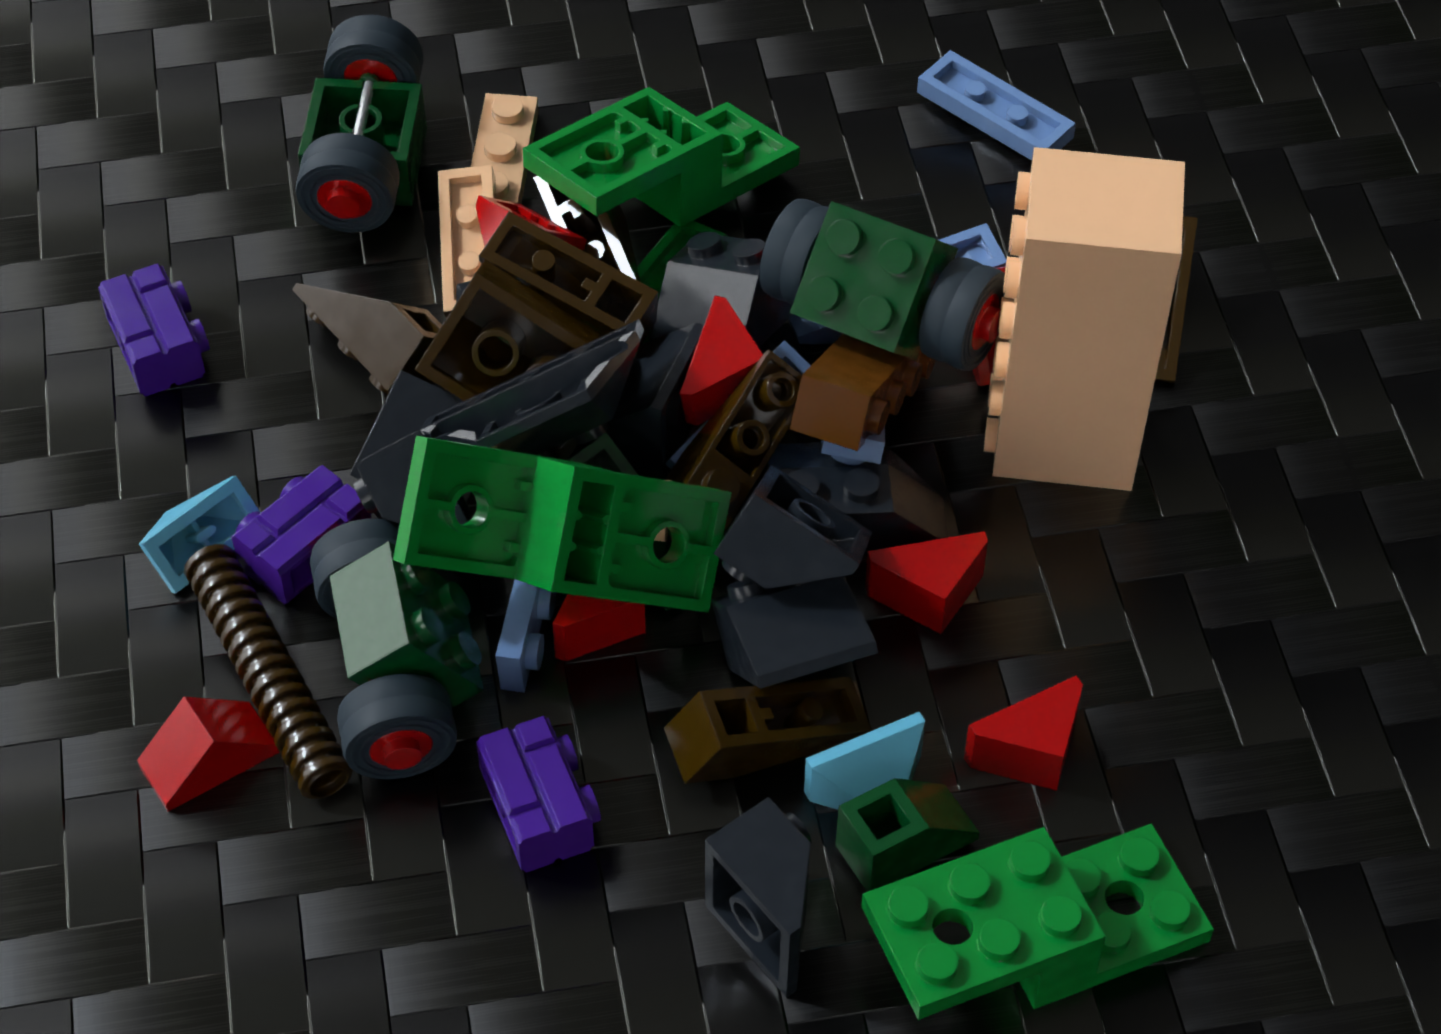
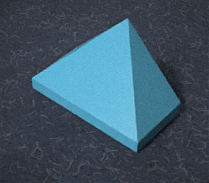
M231 476L166 511L142 539L139 546L170 591L177 593L189 584L184 574V566L188 559L198 550L214 544H225L234 550L231 536L235 534L237 526L245 516L255 511L260 512V510L237 476Z
M920 712L807 757L804 792L809 801L838 810L839 805L894 778L912 780L921 757L925 720Z

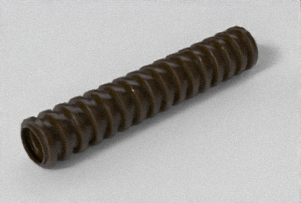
M214 544L198 550L186 562L184 574L188 582L191 583V587L198 597L203 610L206 611L205 614L210 623L213 624V629L220 638L223 648L228 652L230 661L236 666L235 670L240 679L243 680L246 691L251 695L250 698L258 709L262 721L266 723L270 736L274 738L278 751L282 753L286 766L290 767L289 771L294 781L298 782L297 786L301 794L309 799H319L334 794L349 781L353 770L347 764L343 756L342 747L336 743L337 739L332 729L328 728L329 724L326 718L320 713L321 710L316 700L312 699L313 695L309 687L305 685V681L301 673L297 671L293 658L289 656L285 644L281 642L282 639L278 631L274 628L269 615L266 614L267 612L262 602L259 601L255 589L251 587L250 580L244 574V570L240 562L237 561L233 549L225 544Z

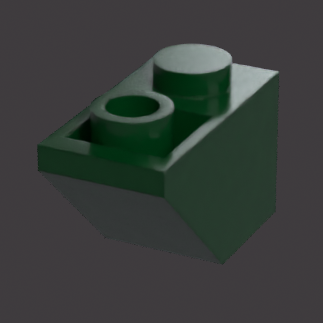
M894 778L839 805L836 847L868 892L898 881L978 840L980 832L945 784Z

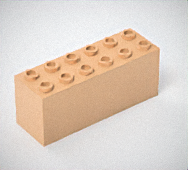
M1034 147L1031 172L1018 171L1014 209L1025 210L1024 216L1012 215L1009 252L1010 255L1019 257L1007 256L1003 285V293L1005 295L1001 297L998 326L999 336H997L995 341L992 369L994 373H991L988 395V415L998 416V418L987 417L983 452L994 453L992 476L1132 491L1182 255L1185 162Z

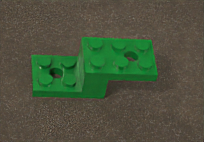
M650 87L636 92L523 148V167L595 216H599L636 197L679 227L696 220L798 166L800 160V147L729 102H725L696 117Z
M416 435L393 560L407 565L516 579L550 592L709 613L719 557L714 555V552L723 539L732 492L619 473L574 461ZM471 491L476 498L477 509L473 518L461 525L455 516V506L463 494ZM668 527L672 535V544L668 553L658 559L653 550L654 539L660 530Z
M1152 823L1062 857L1046 828L1042 827L863 893L861 905L918 1020L1016 982L1020 983L1035 1010L1208 943L1214 931ZM1116 893L1128 894L1136 899L1140 905V910L1134 914L1123 915L1114 912L1107 905L1105 899ZM951 921L964 926L969 931L971 937L964 943L951 945L939 940L933 930L939 924Z

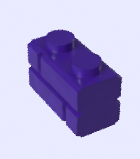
M157 263L133 271L130 277L123 274L100 283L98 289L106 318L140 394L146 397L169 389L173 383L181 385L203 377L205 368L201 353L209 351L210 347L199 318L188 321L186 314L192 312L181 280L171 283L164 267Z
M321 465L305 478L298 476L289 481L283 488L280 498L261 513L255 511L245 516L231 538L237 561L240 562L244 573L257 584H262L267 592L285 605L314 582L310 558L316 542L324 534L337 526L351 521L372 518L371 514L364 508L355 489L348 484L344 485L341 478L324 465Z
M545 716L519 723L512 730L507 727L480 736L479 740L476 741L479 767L521 871L524 870L527 873L553 864L558 858L564 860L590 851L592 846H594L593 823L601 821V814L590 785L578 787L572 772L579 770V765L569 736L565 734L557 737L549 718Z

